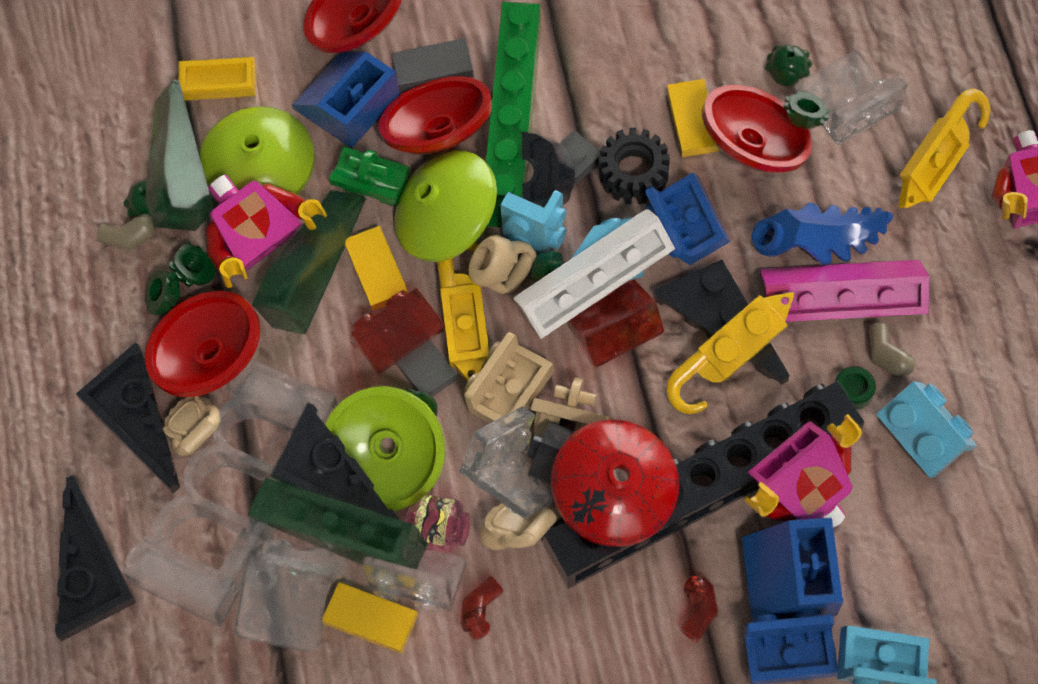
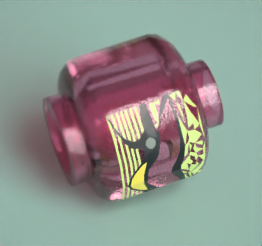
M426 495L420 499L416 507L409 508L406 516L405 530L412 533V540L417 548L451 554L459 545H465L469 535L471 516L469 512H465L463 504L456 499Z

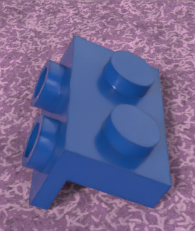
M694 172L661 192L653 187L645 190L650 201L646 205L647 210H650L659 218L675 247V250L669 253L672 258L678 257L688 265H692L731 242L699 176Z
M807 610L795 614V618L778 620L776 615H761L754 617L751 620L752 623L745 624L742 636L750 684H772L837 677L838 663L832 634L834 626L832 614L821 615L819 610Z

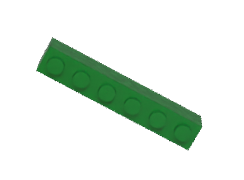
M502 2L486 163L492 169L495 176L497 197L495 208L487 227L503 228L501 216L502 201L508 192L523 198L522 184L527 183L529 162L522 160V132L532 133L541 37V9L538 3Z

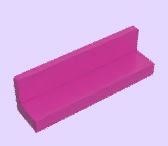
M920 260L760 269V278L764 286V298L790 292L794 293L786 322L929 314V274ZM787 298L781 300V303L784 305L789 302Z

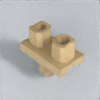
M577 377L574 378L571 388L556 385L554 397L568 400L567 406L534 398L531 408L532 411H536L534 435L537 433L542 436L550 421L558 425L561 424L562 418L576 421L574 430L576 432L590 423L609 420L610 417L578 409L579 403L594 407L597 394L582 391L584 379Z

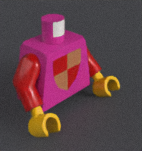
M1034 131L1022 132L1012 139L1016 152L1008 156L1004 168L998 171L991 194L992 200L1002 211L1001 219L1008 220L1010 216L1013 229L1038 223V139Z
M225 174L216 179L207 188L220 204L210 212V223L205 230L208 257L221 273L225 286L231 288L230 277L242 275L244 280H247L246 272L300 232L302 223L299 219L303 220L309 230H314L316 225L311 217L320 214L326 218L327 214L318 200H305L290 191L271 184L261 186L254 180L241 190H238Z
M847 414L844 416L845 420L838 427L833 423L827 426V430L831 434L830 437L829 434L809 421L747 472L758 483L759 491L752 498L746 497L744 502L760 516L781 522L796 519L832 518L833 528L838 526L845 518V512L838 503L851 493L853 487L848 477L851 472V445L860 439L862 435L861 428Z

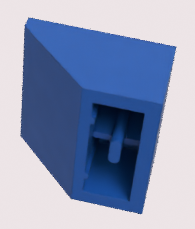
M366 51L340 53L292 104V108L352 149L381 117L386 107L400 96L396 71Z
M832 518L786 521L742 537L741 542L751 620L761 615H776L778 620L795 618V614L807 610H819L821 615H838L843 604V595Z

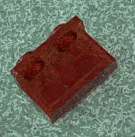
M635 279L621 285L567 321L570 330L586 347L590 362L596 368L664 333L656 301Z
M417 287L408 294L405 290L398 292L386 302V309L375 316L372 313H368L357 320L352 326L354 330L350 332L351 344L355 349H360L378 375L445 330V324Z

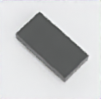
M466 38L391 53L399 92L409 90L434 79L454 76L474 77Z
M411 314L377 336L381 346L415 391L426 392L433 397L458 380L455 371Z

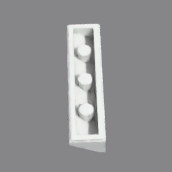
M646 209L516 295L514 300L539 338L542 339L675 250V247L659 218Z

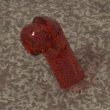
M492 576L484 580L465 596L462 601L460 625L463 631L468 632L469 636L474 640L482 639L489 633L491 626L485 620L486 607L504 592L500 584Z
M691 576L685 581L683 589L687 597L691 599L694 611L680 631L690 640L698 642L717 616L718 605L714 585L706 577Z

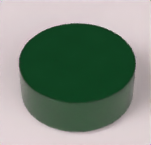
M850 366L841 370L836 376L835 382L838 381L856 409H862L872 401L876 391V382L868 370L858 366Z

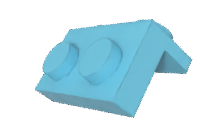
M555 190L545 208L508 192L501 203L503 237L510 241L519 240L529 243L536 251V256L541 252L548 253L552 248L558 250L567 232V228L564 227L567 211L563 209V193Z
M913 381L876 415L927 476L934 478L962 453L973 450L977 445L970 438L974 432L968 423L959 415L953 418L943 406L947 402L943 394L931 383L926 386L924 383Z
M849 625L843 626L840 629L837 680L852 682V684H937L936 679L927 678L929 638Z

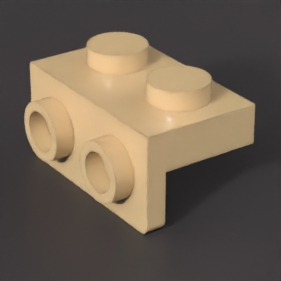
M508 332L501 342L497 341L491 347L487 356V363L479 374L475 373L470 377L465 386L464 397L469 412L511 435L532 405L534 398L538 396L555 371L553 363L520 346L517 336Z

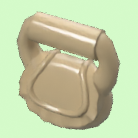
M499 235L490 236L484 239L475 249L469 264V276L480 287H488L500 294L512 293L520 289L533 267L536 251L529 243L524 241H510Z
M203 396L186 397L184 400L178 401L177 405L170 409L169 415L165 418V426L162 428L171 441L173 453L183 457L192 455L218 429L220 411L208 398Z
M514 500L509 503L502 502L498 507H493L484 518L479 531L480 542L482 546L493 551L505 548L534 546L556 522L555 512L553 509L543 506L528 508L522 502Z

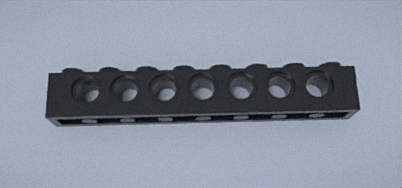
M838 381L827 387L824 384L816 385L809 389L803 395V399L792 405H789L788 402L779 404L767 413V418L755 424L752 421L742 423L731 432L730 437L720 442L710 440L702 444L695 450V455L683 461L679 458L674 459L679 476L678 500L668 521L650 538L624 547L600 544L587 545L580 540V535L571 529L561 517L543 535L544 547L566 587L569 589L758 490V483L747 472L775 450V448H771L765 443L764 440L766 438L777 437L785 442L803 427L800 421L806 418L817 421L820 429L829 434L830 437L831 434L827 430V426L833 423L838 427L845 420V415L849 414L861 430L864 420ZM736 455L742 456L748 461L749 465L742 468L734 467L729 463L728 458ZM703 474L708 476L713 483L706 487H700L694 484L691 478L695 475Z

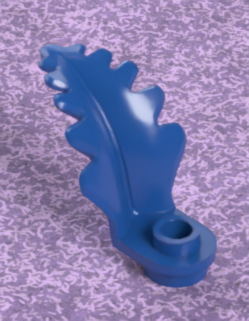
M807 203L798 211L785 209L769 218L760 220L753 228L752 242L757 251L767 257H775L794 247H802L823 265L831 263L832 252L842 261L847 262L851 259L850 246L854 247L860 254H864L867 252L865 241L872 245L878 243L877 233L885 234L887 232V224L892 221L893 214L888 211L883 212L881 208H877L872 213L870 207L863 208L860 214H858L856 207H850L842 215L837 205L830 206L825 213H822L816 204Z

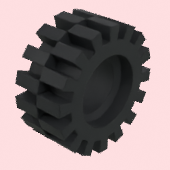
M629 128V135L625 136L622 129L616 132V140L612 136L606 139V146L602 145L600 150L599 179L600 183H604V190L607 194L613 191V199L619 201L623 195L625 196V204H632V198L638 197L639 204L646 203L645 190L650 187L655 188L657 191L664 190L669 177L670 154H667L668 147L665 143L660 145L661 138L657 134L650 139V130L643 129L642 134L637 135L636 128ZM634 156L645 159L649 164V169L645 174L631 176L623 173L619 168V164L623 159Z

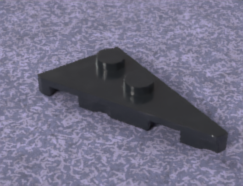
M719 260L653 290V298L656 303L661 306L666 304L684 316V322L693 328L703 330L709 339L748 305L723 260ZM771 342L749 360L757 366L756 370L768 379H774L781 385L788 382L790 375Z
M135 342L78 391L76 395L173 494L181 486L168 440L162 429L164 426L150 376L146 369L145 358L140 346Z
M308 402L304 406L270 477L399 543L404 542L408 533L402 528L401 520L392 508L388 509L374 491V484L356 460L347 455L344 444L337 435H332L317 415V408Z
M74 475L66 478L67 483L63 491L62 500L65 514L64 531L60 534L59 567L61 569V577L57 584V596L60 598L58 624H55V634L61 642L137 603Z

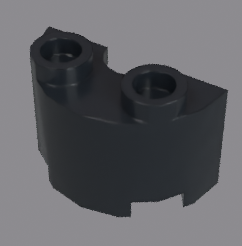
M522 132V160L530 162L534 171L531 180L522 184L523 199L545 208L553 192L556 190L563 193V205L566 204L570 199L575 179V169L570 151L565 145L558 143L552 138Z

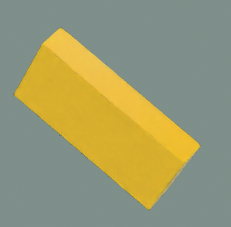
M240 57L179 61L178 95L180 100L256 96L255 58Z
M705 79L668 84L666 92L681 157L719 152L720 149L710 138L702 120V106L708 96Z
M380 226L343 239L344 246L372 311L409 297L407 287Z
M338 582L321 621L323 625L402 654L418 618V612Z

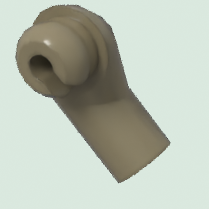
M142 214L121 228L101 224L97 232V242L132 251L153 236L157 227L156 221L152 216Z
M886 323L870 325L869 337L873 363L896 376L911 374L915 369V359L912 355L891 344L889 325Z

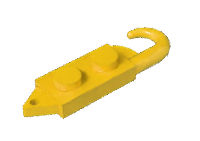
M974 88L964 90L958 95L944 117L938 118L899 175L903 181L898 208H908L920 202H932L970 146L969 129L963 115L973 102L977 103L980 108L981 114L978 127L980 129L986 127L990 117V103L982 91Z
M474 242L466 250L472 251L474 253L475 249L478 247V244ZM453 258L437 262L450 366L456 368L468 382L470 374L480 373L487 363L489 353L481 287L475 284L469 275L455 274Z
M790 292L765 298L759 295L699 347L691 357L671 374L667 381L666 394L672 407L685 414H695L706 409L708 406L706 401L688 404L682 400L680 396L681 387L696 373L712 383L727 381L788 327L786 319L794 293ZM787 298L789 302L784 305L781 303V300Z

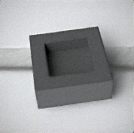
M574 130L560 144L565 145L570 151L575 169L574 185L576 186L599 164L600 151Z

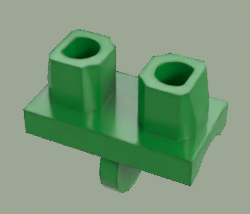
M344 146L337 166L329 177L330 185L343 188L344 191L353 194L359 193L393 206L398 201L409 176L410 169L408 166L378 157L376 151L369 149L364 153Z

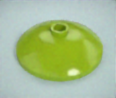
M250 107L227 115L208 132L199 154V169L207 188L216 179L226 174L238 190H241L255 180L261 186L271 184L298 195L310 180L315 164L313 142L305 126L291 114L271 107ZM252 143H259L255 148H247Z
M454 150L433 157L410 176L398 198L394 218L396 236L405 251L425 262H441L461 254L480 237L492 217L497 197L496 180L489 165L476 154L463 150Z
M389 386L362 389L341 401L331 412L325 423L332 435H337L344 444L347 455L356 460L374 484V491L388 509L392 508L393 511L402 510L417 503L431 491L442 473L446 456V445L442 427L436 415L427 404L410 392ZM384 438H391L395 442L394 451H388L384 448Z

